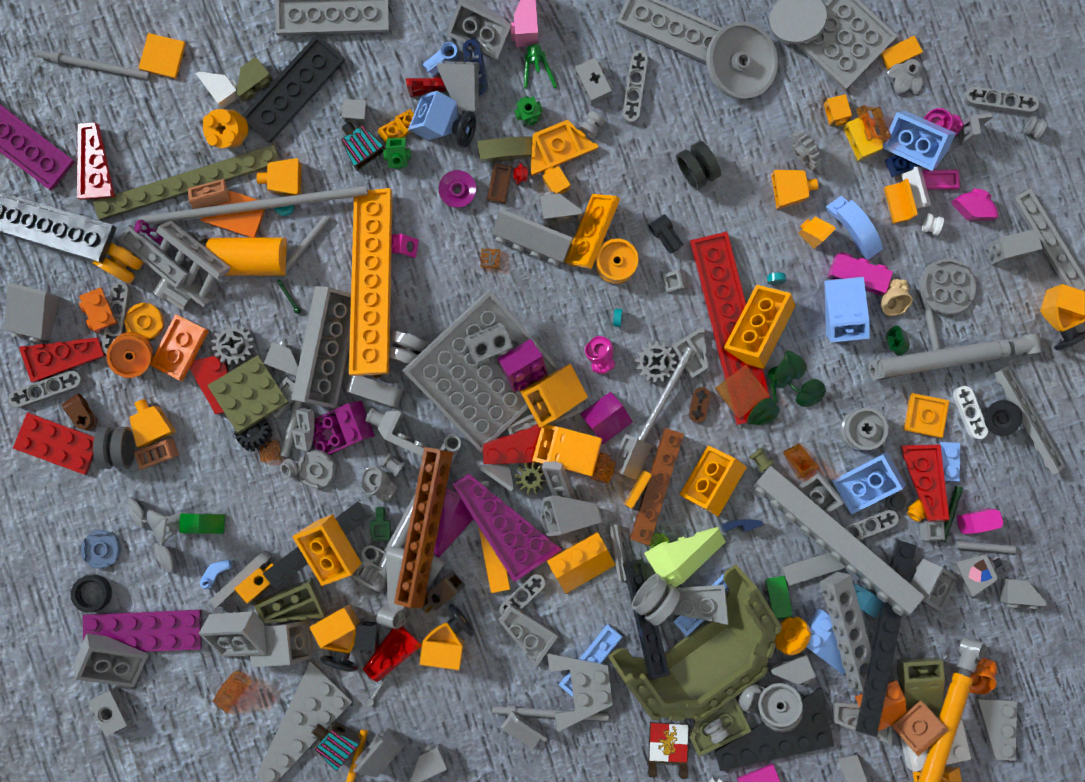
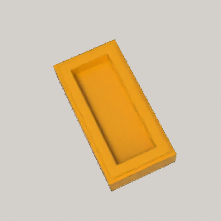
M912 36L885 49L880 56L889 70L893 65L902 64L920 55L923 51L915 36Z

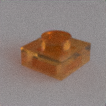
M279 440L271 441L270 443L266 442V448L261 446L259 451L261 462L281 459Z

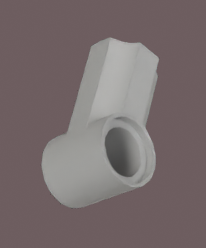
M164 278L160 279L152 291L161 299L169 301L183 311H186L193 301L190 296L181 289L174 288Z

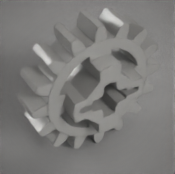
M798 130L790 136V142L793 144V155L802 165L814 170L822 164V159L819 156L820 152L818 151L819 146L808 134Z
M227 324L226 330L221 327V333L214 334L217 339L211 341L216 345L212 347V351L217 352L215 357L217 359L221 357V363L224 364L227 361L229 366L233 362L239 366L240 360L247 362L245 357H251L252 355L249 351L255 349L254 346L250 345L254 343V339L249 338L251 333L249 331L245 333V327L242 326L239 329L237 324L233 328ZM234 333L240 334V335L243 336L244 338H242V337H239V338H238V337L235 336ZM232 342H235V343H236V344H234V348H231V347H230V346H232ZM222 352H229L232 357L226 356Z
M655 341V344L652 346L651 342H648V348L642 346L641 350L643 352H637L636 355L640 358L635 359V363H639L636 370L641 369L642 372L639 376L641 377L645 374L646 381L652 378L653 383H656L657 378H659L663 382V376L669 378V371H675L672 365L677 364V362L673 361L672 358L676 354H670L672 348L666 349V343L659 346L658 341ZM656 349V350H660V351H662V352H661V353H653L651 350ZM644 356L647 359V365L645 367L643 365ZM660 356H662V358L658 362L660 366L656 364L651 368L649 367L653 362V359H657ZM666 357L668 358L667 368L664 365V358ZM657 370L661 374H651L649 372Z

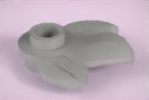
M909 59L903 64H895L889 69L887 75L895 79L894 91L896 94L903 93L909 89L915 95L920 92L923 79L919 74L921 66L917 60ZM910 65L914 66L913 72L909 70Z

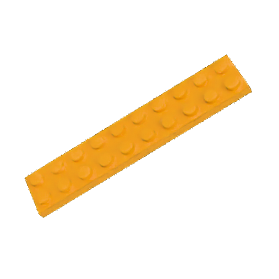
M391 188L368 190V195L354 197L349 351L350 376L389 374L393 198Z

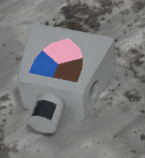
M983 553L950 561L965 594L972 597L998 579L994 570L1003 566L998 556L989 559Z

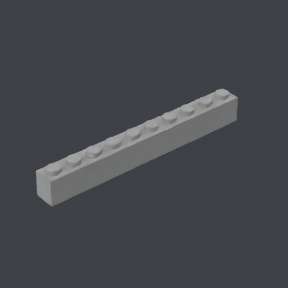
M772 466L752 486L757 495L762 498L765 497L770 501V505L775 510H780L784 513L785 518L789 522L798 525L804 535L812 537L819 548L826 549L831 554L830 556L838 563L841 562L846 566V570L851 575H856L862 580L861 583L866 588L874 590L877 593V597L883 602H888L893 607V611L898 615H903L904 617L910 615L925 597Z

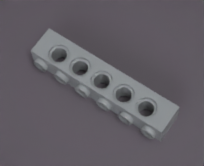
M836 572L820 581L822 594L825 598L827 612L831 619L832 630L836 637L837 647L841 655L849 688L863 692L872 650L852 577L849 574Z

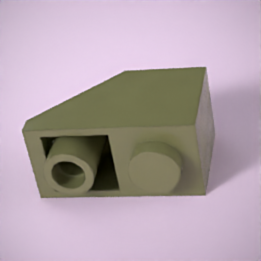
M256 56L240 68L237 95L243 102L252 99L256 92L267 88L271 81H273Z

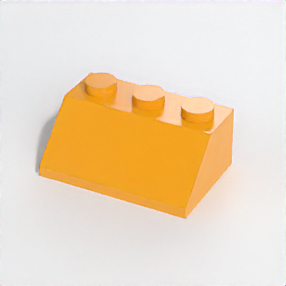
M707 446L679 495L719 517L747 467L736 458L711 446Z
M333 514L315 521L292 536L321 586L351 576L362 564Z
M597 531L547 560L565 594L616 565Z

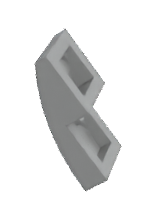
M301 407L295 410L298 428L292 430L294 446L297 449L309 451L314 435V410Z

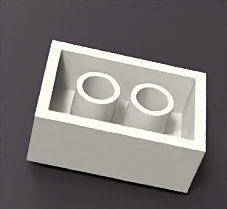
M960 720L946 765L971 760L962 720ZM900 737L906 766L913 772L921 771L929 748L920 756H917Z

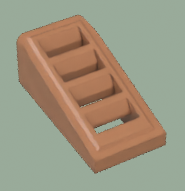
M171 438L135 451L134 455L139 469L143 470L178 457L179 452L174 439ZM159 447H160V450H161V453H162V456H163L162 458H161V455H160V452H159V449H158ZM143 453L146 454L149 463H146Z

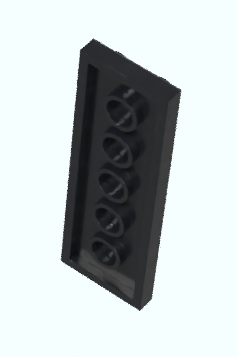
M316 34L242 116L251 128L268 143H271L340 68L345 59Z

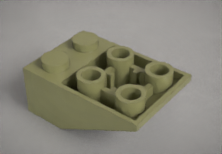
M937 657L897 659L899 686L906 699L907 712L921 700L936 717H939L943 705L945 683L943 660Z

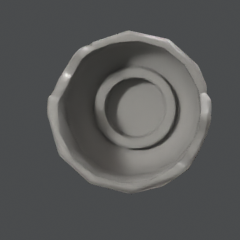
M754 683L739 694L741 709L748 713H751L750 711L755 712L758 708L759 696L765 688Z

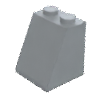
M8 282L4 330L10 331L11 336L22 338L23 335L30 336V341L41 343V340L49 341L61 297L46 291Z
M309 619L264 624L267 652L265 655H250L251 667L292 665L313 658Z

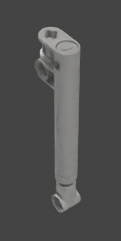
M1035 333L1021 336V338L1009 339L1008 341L1001 339L881 358L869 363V374L873 380H878L891 376L898 377L917 372L1008 358L1010 355L1015 356L1023 353L1030 355L1043 352L1040 335Z
M454 434L448 435L440 449L453 452L451 465L462 447L461 438ZM451 438L458 440V446L455 449H451L448 446V441ZM415 494L386 548L383 549L374 544L364 547L359 557L362 564L350 577L375 591L384 592L387 587L386 554L391 546L405 549ZM369 548H372L376 551V557L374 559H371L367 556V550Z

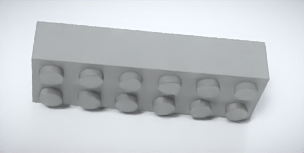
M315 286L291 400L322 407L337 408L350 345L351 293L331 287Z

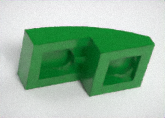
M785 576L765 579L769 606L777 620L792 617Z

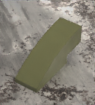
M532 136L477 141L481 164L499 160L504 162L531 157Z

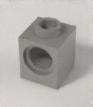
M343 99V105L339 107V116H342L344 123L351 122L367 125L369 106L366 100Z

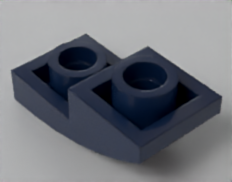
M898 155L885 160L891 177L914 170V167H922Z

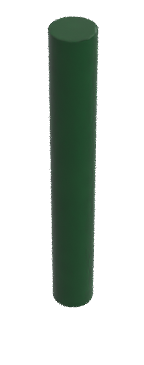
M955 486L948 508L949 520L944 521L945 540H939L946 543L963 487Z

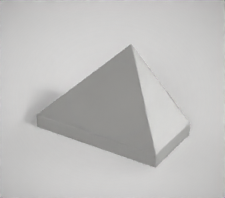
M510 463L492 464L480 468L481 471L512 492L514 486Z

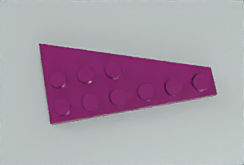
M467 473L452 483L453 488L513 582H516L562 550L470 474Z

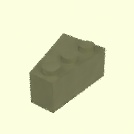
M312 577L264 597L254 605L263 623L287 622L288 620L298 619L306 620L309 618L320 619L325 618L327 610Z

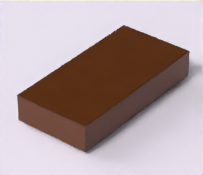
M494 163L487 201L506 204L513 166Z

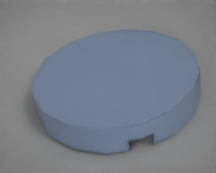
M106 530L91 532L81 545L82 558L92 568L103 569L110 567L117 562L121 554L120 540L115 534Z

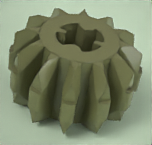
M532 462L531 469H529L527 463H524L526 470L524 471L521 467L518 468L523 474H515L516 478H521V481H517L515 484L520 485L523 483L520 491L522 492L527 487V495H530L531 488H533L535 494H538L536 486L543 490L544 487L539 483H547L546 479H541L540 477L545 476L544 472L539 474L542 466L540 465L535 470V462ZM530 473H534V477H537V480L533 481L532 484H528V480H525V477L529 476Z

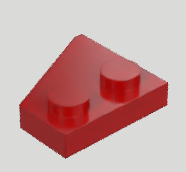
M440 77L406 78L410 97L422 96L434 91L447 92L446 86Z

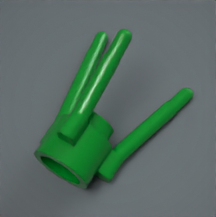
M533 44L526 48L527 54L524 55V88L528 87L529 61L531 64H535L537 73H540L539 63L543 61L553 87L557 88L546 60L545 52L541 50V45Z

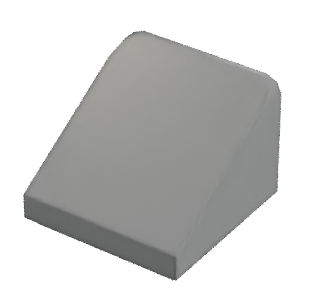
M679 269L662 274L666 293L689 288L685 270Z
M944 521L919 522L921 540H945Z

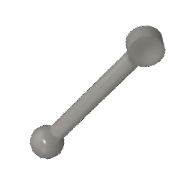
M391 672L382 679L372 697L367 699V706H373L377 694L386 680L392 676Z

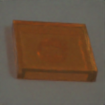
M746 365L714 388L737 419L769 396Z

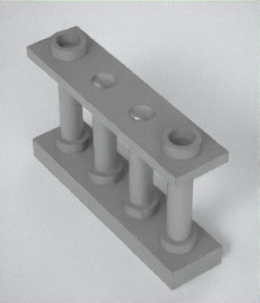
M171 220L160 225L156 231L164 238L160 249L166 253L171 243L178 249L174 259L176 263L181 265L185 255L193 260L189 271L190 275L180 289L202 307L214 301L215 297L209 293V290L215 278L218 279L227 274L230 266ZM200 267L209 273L202 287L194 281Z

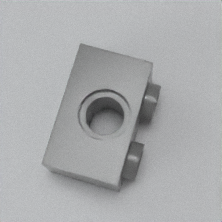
M117 688L111 689L88 701L90 712L96 716L98 728L101 733H104L105 737L133 723ZM107 708L112 711V717L106 714Z

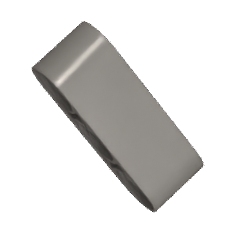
M350 376L345 391L398 409L404 390L363 376Z

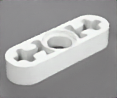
M968 386L956 388L953 397L969 436L973 439L985 438L988 434V428L985 425L984 417L972 389ZM962 392H967L965 399L959 396ZM970 401H971V403H972V404H968V405H965V406L962 405V404H964V403H966V402H970ZM969 407L975 410L973 418H969L966 415V410ZM977 419L979 421L975 422L974 424H970V421H976ZM976 427H981L982 431H980L979 434L974 433Z

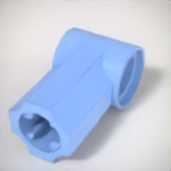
M451 42L444 43L436 54L423 63V66L433 78L439 74L437 63L441 61L457 62L459 60V52L456 45ZM447 51H455L452 56H446Z

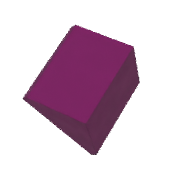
M611 392L580 414L595 436L602 438V445L633 423L624 406Z

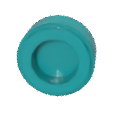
M294 205L276 207L274 209L280 216L286 217L293 213Z
M782 272L771 273L767 276V284L769 285L783 284L787 281L786 274Z
M622 308L614 310V327L621 328Z

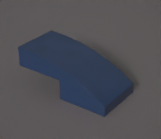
M737 519L723 522L719 525L723 532L741 526L742 531L747 532L764 524L762 521L754 519Z

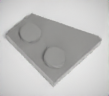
M703 326L671 346L678 359L680 356H683L687 347L694 350L689 359L690 364L685 367L690 378L695 377L708 368Z

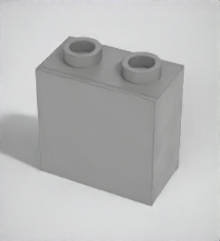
M1036 228L1000 237L987 244L985 252L987 258L990 259L991 265L1028 256L1043 248Z

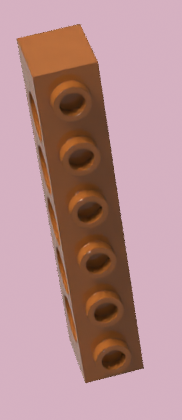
M667 428L663 429L650 470L652 476L645 487L629 538L631 540L650 546L682 443L683 433Z

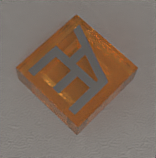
M481 248L480 268L500 269V249Z

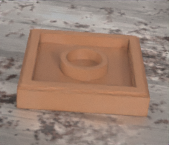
M921 700L892 725V728L917 756H920L948 731Z

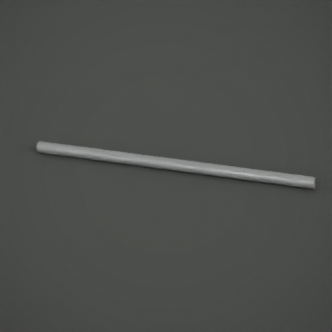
M367 186L152 214L140 216V219L145 220L151 225L165 223L170 220L173 222L365 196L368 195Z

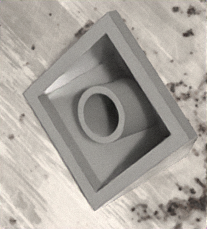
M820 472L811 473L796 486L826 513L831 512L844 503L843 499Z

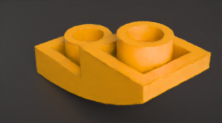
M409 109L396 116L394 121L380 127L377 132L386 143L387 138H404L410 134L411 131L408 129L414 113Z

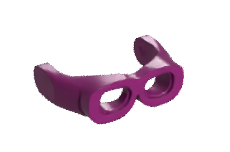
M142 219L135 223V232L146 233L148 237L161 245L164 238L156 232L157 228H150L149 224ZM153 231L157 233V235L154 237L150 234V232Z

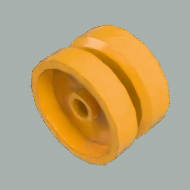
M618 238L605 242L600 247L595 260L596 271L599 277L610 284H622L628 281L636 271L639 262L638 253L635 247L626 240ZM615 259L620 260L619 264L614 263Z
M111 242L107 254L111 256L110 259L105 257L103 263L96 261L92 263L131 285L135 275L127 270L126 267L129 266L134 270H140L144 262L135 257L131 251Z

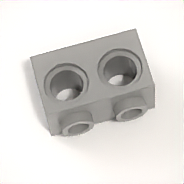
M501 323L464 338L472 359L476 363H485L490 360V357L496 354L498 356L506 354L508 349L513 348L506 328ZM501 336L502 342L499 345H495V338ZM479 344H484V350L480 353H477V346Z

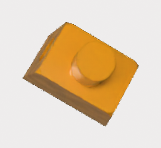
M298 158L270 162L267 165V173H257V183L267 184V190L272 194L282 196L300 195L302 163Z
M774 170L771 174L776 210L804 202L809 198V191L818 190L817 179L807 180L806 172L803 170Z
M146 399L134 403L138 413L130 416L129 419L137 447L144 448L176 433V430L159 406L149 408Z
M273 563L264 570L261 568L256 569L234 588L247 604L253 603L271 586L263 573L272 567ZM262 577L263 583L257 585V579Z

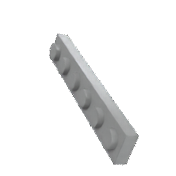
M1030 188L1014 197L1012 200L1030 230L1037 228L1042 250L1062 283L1083 291L1085 289V277L1032 189Z
M1009 366L1001 368L995 375L998 384L1006 392L1007 400L1015 403L1020 408L1025 431L1031 436L1036 451L1043 457L1046 468L1051 471L1052 475L1060 472L1065 467L1063 460Z

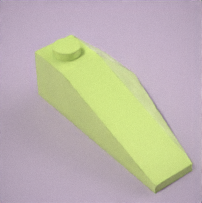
M715 527L698 532L689 538L680 537L678 541L672 543L667 541L660 543L644 554L655 574H659L667 580V585L672 584L674 587H677L684 583L726 541L719 528Z

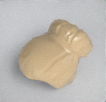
M890 280L887 292L881 300V309L885 315L903 314L912 305L913 298L908 292L907 280Z

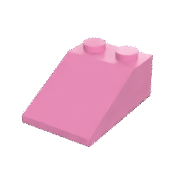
M520 0L515 11L514 22L510 24L512 25L511 39L516 42V47H528L538 44L536 0Z

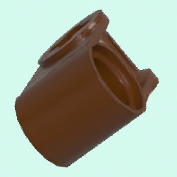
M76 394L62 404L63 410L77 428L91 431L97 426V418L81 394Z

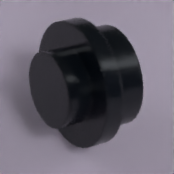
M896 492L886 498V504L890 510L900 511L906 505V498L902 493Z

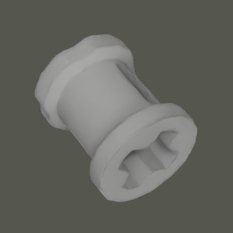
M390 452L380 466L387 468L394 473L393 476L397 477L406 463L397 460Z

